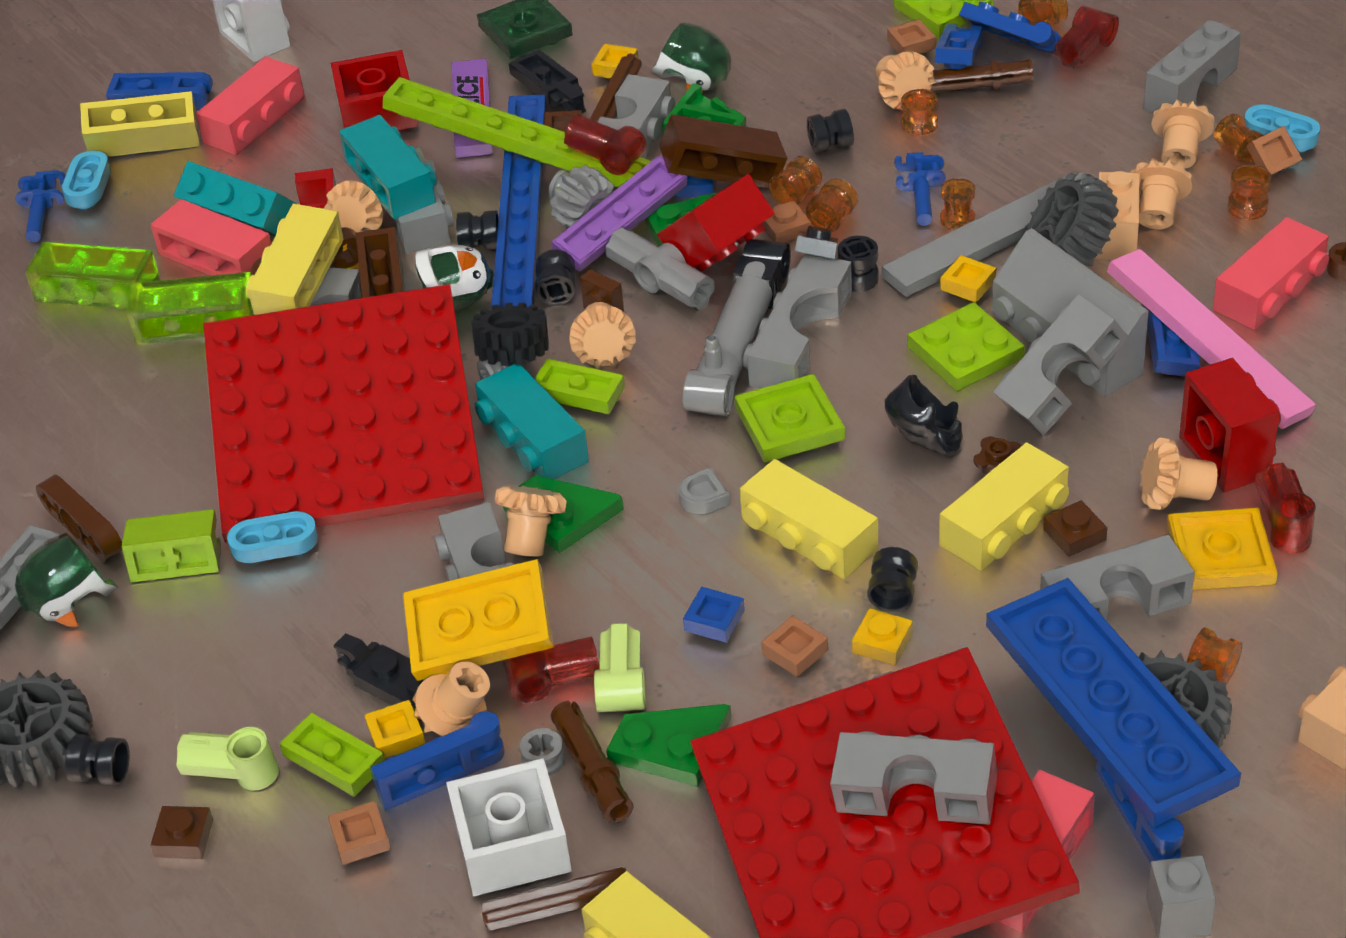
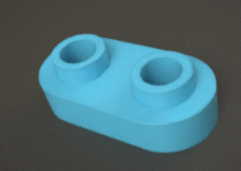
M1266 104L1254 105L1245 112L1243 129L1253 139H1257L1285 126L1299 153L1310 150L1318 144L1320 125L1313 118Z
M94 150L86 151L72 159L62 184L64 198L69 206L78 209H88L93 207L102 198L111 173L109 161L105 153Z
M295 511L241 521L230 529L227 541L234 559L243 563H255L303 554L316 545L318 532L311 515Z

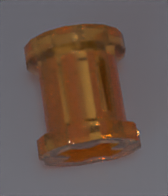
M1230 114L1224 117L1214 131L1215 141L1221 146H1228L1234 151L1235 158L1245 163L1253 161L1246 145L1263 136L1261 132L1248 128L1245 125L1244 118L1238 114Z
M952 178L941 185V198L944 200V209L940 213V222L945 228L956 230L975 220V212L972 210L975 185L971 181L964 178Z

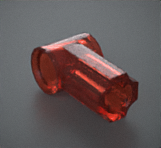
M1082 5L1074 16L1072 27L1055 44V55L1059 57L1064 66L1074 69L1078 64H1083L1100 45L1108 47L1112 44L1118 31L1119 17Z
M578 114L570 120L564 137V144L567 147L599 159L606 171L615 175L626 173L647 148L644 135L634 127L624 126L616 130Z
M1284 463L1268 464L1265 470L1256 474L1255 486L1271 525L1270 542L1275 548L1286 553L1303 552L1312 543L1316 511L1315 502L1304 494L1295 470L1289 469Z
M587 637L553 645L554 648L502 660L513 699L525 704L535 703L548 696L552 687L594 678L595 670H600L593 638Z

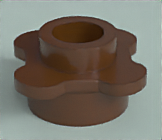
M985 437L980 443L982 448L980 453L974 456V465L987 475L1022 445L1018 442H1009L1002 438Z

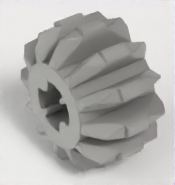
M586 165L580 169L574 167L568 177L562 176L560 186L554 188L556 195L550 201L553 207L551 215L556 218L557 222L568 229L613 192L614 185L607 177L594 168H589Z

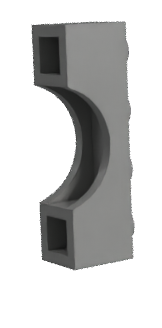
M804 254L798 266L792 267L784 291L778 292L775 297L771 314L768 318L764 317L760 323L755 342L748 344L746 347L743 366L748 368L750 387L760 389L809 374V338L798 331L814 321L839 318L852 294L850 261Z

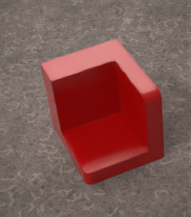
M333 168L295 173V185L300 205L322 209L325 207L328 201L326 194L336 186Z

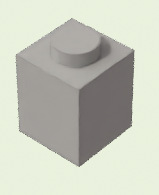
M1203 855L1151 861L1146 899L1157 938L1211 936L1216 896Z

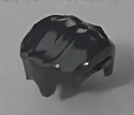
M908 375L885 399V411L892 425L898 427L899 432L904 434L906 440L926 447L930 451L939 452L944 456H951L959 450L963 435L962 423L957 419L958 403L952 401L947 406H944L920 382L917 375Z

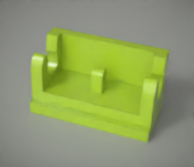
M209 509L127 519L122 550L130 582L219 572L221 541L220 537L216 538L215 534L217 522L215 510Z

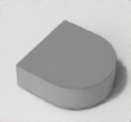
M711 467L687 476L679 485L680 504L683 509L692 514H708L731 505L729 492Z

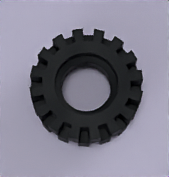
M505 303L506 307H500L497 304L491 306L492 310L484 308L480 311V314L473 316L471 324L474 352L482 362L488 360V364L495 365L499 361L501 366H508L509 362L521 365L525 359L532 362L536 360V356L542 357L545 355V351L549 349L546 314L543 309L538 310V306L532 304L527 307L526 303H519L518 306H513V303Z

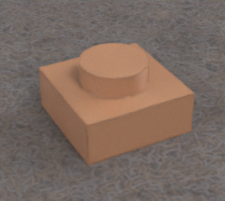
M920 19L887 29V41L898 54L909 51L922 54L936 48V37Z
M1285 126L1263 135L1246 145L1264 180L1303 160Z
M795 201L773 207L772 210L775 214L763 222L766 228L764 231L770 239L781 243L796 240L799 232L807 233L808 226H811V221Z
M792 615L761 642L762 655L798 677L828 651V637Z
M376 801L328 816L342 865L391 850Z

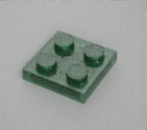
M514 0L477 14L478 26L510 59L522 57L528 54V52L546 45L556 44L559 40L573 35L572 24L548 0Z

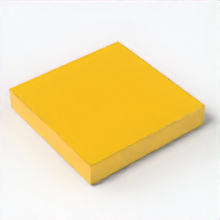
M1259 508L1168 514L1167 528L1169 536L1195 571L1193 590L1276 584L1278 573Z

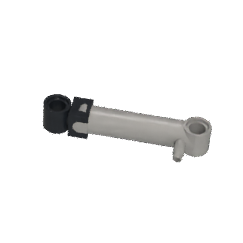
M759 239L747 240L743 255H740L733 270L732 290L712 335L705 338L704 353L697 369H691L685 379L682 397L685 411L722 417L729 415L734 401L735 385L743 368L746 347L750 343L753 344L767 309H773L775 297L778 292H781V283H784L787 278L791 259V249L788 243Z

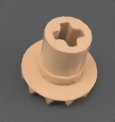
M909 51L885 56L879 61L875 70L879 93L883 101L891 108L907 112L909 108H920V103L925 98H931L930 90L932 85L936 83L933 77V70L935 68L926 57L916 52Z
M1177 99L1174 105L1162 103L1161 108L1153 112L1152 129L1156 135L1163 139L1162 162L1170 160L1172 165L1181 164L1184 165V168H1189L1195 164L1198 142L1207 139L1214 130V115L1208 113L1207 106H1195L1194 101L1182 103Z
M1152 159L1150 164L1139 162L1136 169L1130 170V173H1140L1139 223L1149 229L1169 228L1174 222L1176 201L1187 197L1192 191V173L1185 171L1184 165H1172L1170 160L1158 162Z
M354 180L343 181L326 194L328 201L323 209L338 211L341 228H351L356 233L380 229L385 209L374 191L364 183Z
M595 302L588 305L576 317L570 328L569 339L572 352L578 356L582 364L588 363L594 365L597 369L605 365L616 367L619 361L625 357L629 358L631 349L636 343L635 328L629 316L622 310L604 302Z
M1160 437L1156 442H1152L1149 445L1148 454L1143 457V468L1139 472L1141 474L1139 489L1142 491L1141 498L1143 504L1148 505L1150 509L1163 510L1168 506L1172 498L1182 497L1209 501L1213 496L1217 485V467L1213 461L1184 457L1182 454H1179L1174 440Z
M510 485L497 489L495 503L510 508L507 509L506 515L508 524L504 551L523 556H543L547 526L551 521L550 514L566 512L567 501L560 493L538 489L537 487L530 488Z
M460 662L455 664L448 674H436L425 679L418 687L412 699L416 704L414 717L424 722V733L433 731L440 736L447 735L470 725L471 719L477 713L487 711L484 697L490 687L488 675L479 665L472 662Z

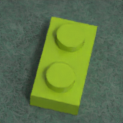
M548 358L535 377V380L559 404L604 414H610L625 388L624 375Z
M312 712L279 743L284 757L353 797L373 779L370 767L385 761L383 752Z

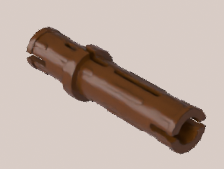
M1027 59L1006 63L990 60L987 65L969 66L963 69L933 70V77L936 83L932 85L930 93L990 86L992 90L1000 89V85L1033 83L1032 60Z
M570 701L559 703L552 710L550 717L580 770L583 788L596 799L607 822L613 820L614 823L625 820L632 813L634 805L620 783L619 769L613 761L606 758L579 705L574 701L572 704Z

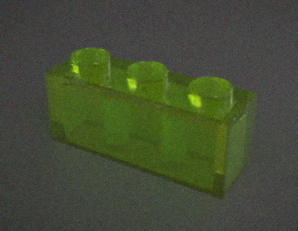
M42 242L25 271L35 302L141 311L146 309L161 281L152 250Z
M251 272L132 283L127 315L136 345L204 338L203 323L252 316L251 301L246 296V286Z

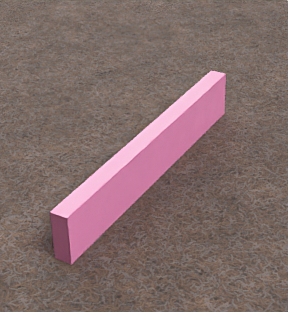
M1138 249L1110 261L1107 273L1206 362L1211 365L1233 357L1245 372H1249L1253 376L1256 385L1267 398L1272 399L1277 404L1281 414V422L1278 426L1281 429L1312 415L1317 405L1145 252Z

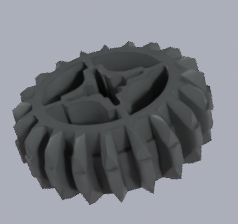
M1083 172L1078 174L1070 173L1065 179L1059 178L1054 188H1047L1044 198L1042 200L1038 199V206L1035 211L1030 212L1032 218L1030 223L1025 225L1024 229L1026 231L1031 228L1083 265L1092 267L1094 265V258L1098 254H1103V246L1106 242L1111 241L1109 237L1110 231L1117 225L1113 219L1119 212V209L1115 206L1118 198L1112 194L1113 190L1102 180Z
M1160 650L1156 658H1150L1141 652L1139 655L1141 661L1220 748L1223 744V739H1226V735L1229 734L1232 704L1230 703L1231 698L1227 697L1226 683L1217 681L1218 678L1216 677L1215 670L1202 671L1203 667L1201 666L1200 659L1191 663L1185 662L1181 652L1176 658L1165 657L1162 650Z
M39 670L29 678L24 677L19 672L16 680L8 683L1 679L0 786L9 781L17 789L24 781L28 780L36 787L39 778L45 776L55 780L56 771L60 768L65 769L66 752L73 736L76 734L91 735L93 717L86 696L82 694L80 689H77L71 679L63 680L56 672L45 677Z

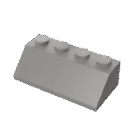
M1031 228L1025 231L993 280L992 313L999 320L1006 322L1022 334L1027 341L1033 343L1057 319L1060 310L1067 304H1070L1079 293L1115 319L1129 339L1102 370H1099L1090 362L1081 360L1068 364L1066 368L1077 375L1086 385L1093 387L1105 397L1142 376L1148 310Z

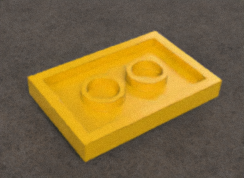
M538 559L403 592L411 673L417 681L427 679L436 674H448L451 668L460 662H472L481 666L554 648L543 571Z

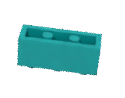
M381 115L339 130L345 162L358 178L374 191L381 205L393 219L436 203L433 187L437 185V180L433 169L429 164L424 165L421 162L415 148L412 145L407 146L402 140L398 129L395 126L391 127Z
M187 161L173 195L178 199H183L254 228L261 229L274 237L277 234L279 221L287 216L293 203L297 204L277 192Z
M513 364L475 383L478 401L474 403V407L479 419L484 425L490 424L495 429L501 443L506 448L511 447L519 455L520 461L527 471H534L538 476L556 479L589 462L585 430L521 365Z

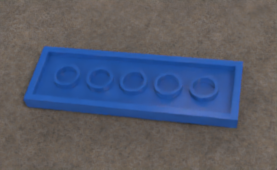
M1069 578L986 613V627L1153 827L1239 787L1241 772Z

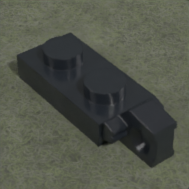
M540 49L509 63L510 75L536 95L545 94L548 104H551L553 107L561 105L564 111L582 110V114L586 112L583 100L584 93H582V88L579 86L578 78Z
M346 633L333 645L337 652L338 664L346 667V674L353 678L356 687L389 705L410 700L415 712L416 704L412 699L424 680L417 681L411 673L410 658L377 642L372 641L367 646L361 639Z

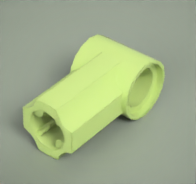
M627 623L611 624L609 629L600 633V670H595L594 675L597 713L645 710L644 670L641 668L640 631L634 630Z
M244 727L236 730L231 735L189 732V734H182L177 745L176 765L181 775L237 779L239 785L251 791L268 787L279 775V766L264 731L257 727Z

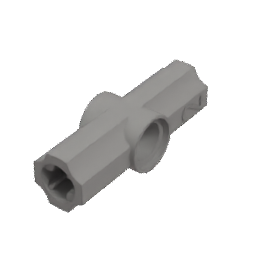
M621 227L612 233L609 243L605 246L606 256L633 272L638 284L646 292L652 294L661 289L687 306L700 310L708 304L711 294L715 291L714 280L686 264L682 253L670 243H664L658 247L636 233Z

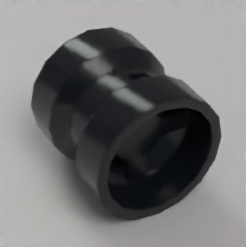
M845 108L833 111L830 116L823 117L820 114L807 117V133L814 153L825 152L830 146L837 145L843 148L853 145V126L849 113Z
M496 210L484 211L481 217L473 216L470 212L457 213L456 231L458 245L471 248L483 245L487 250H496L498 212Z
M859 235L843 239L838 246V259L851 262L852 292H863L874 288L879 279V269L876 264L878 260L877 243L872 238Z
M556 249L548 250L537 258L536 295L545 304L553 306L563 305L574 297L576 292L574 278L575 261L570 254Z
M900 547L882 548L874 555L871 566L872 577L869 580L867 597L870 603L878 609L897 612L908 608L913 602V582L917 576L918 561L911 552Z
M74 735L70 740L65 757V771L68 780L71 782L87 783L92 779H97L102 785L120 786L125 780L129 768L130 751L128 742L124 738L108 737L104 741H97L93 735Z

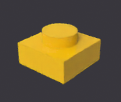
M604 44L591 64L593 76L611 79L622 57L632 53L639 59L638 48Z
M960 255L940 277V290L976 303L993 284V280L996 277V267Z
M869 608L852 639V653L896 666L913 634V620Z
M410 700L364 714L366 726L374 747L383 752L385 759L425 744L422 729L417 718L414 717L415 712Z

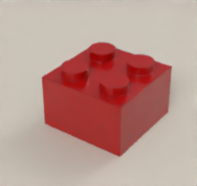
M403 50L331 63L344 128L381 115L391 127L395 126L399 132L405 131L408 128L419 127L418 120L403 117L398 113L382 108L383 95L399 77L410 80Z
M748 173L657 233V236L663 244L670 243L678 248L686 264L693 268L696 266L702 272L715 262H719L735 252L738 246L745 241L753 239L766 230L763 222L775 213Z
M1233 357L1187 372L1185 375L1179 438L1196 459L1213 461L1216 464L1217 485L1223 493L1271 477L1273 457L1276 455L1277 429L1281 422V414L1277 404L1272 399L1267 398L1256 385L1253 376L1249 372H1245Z

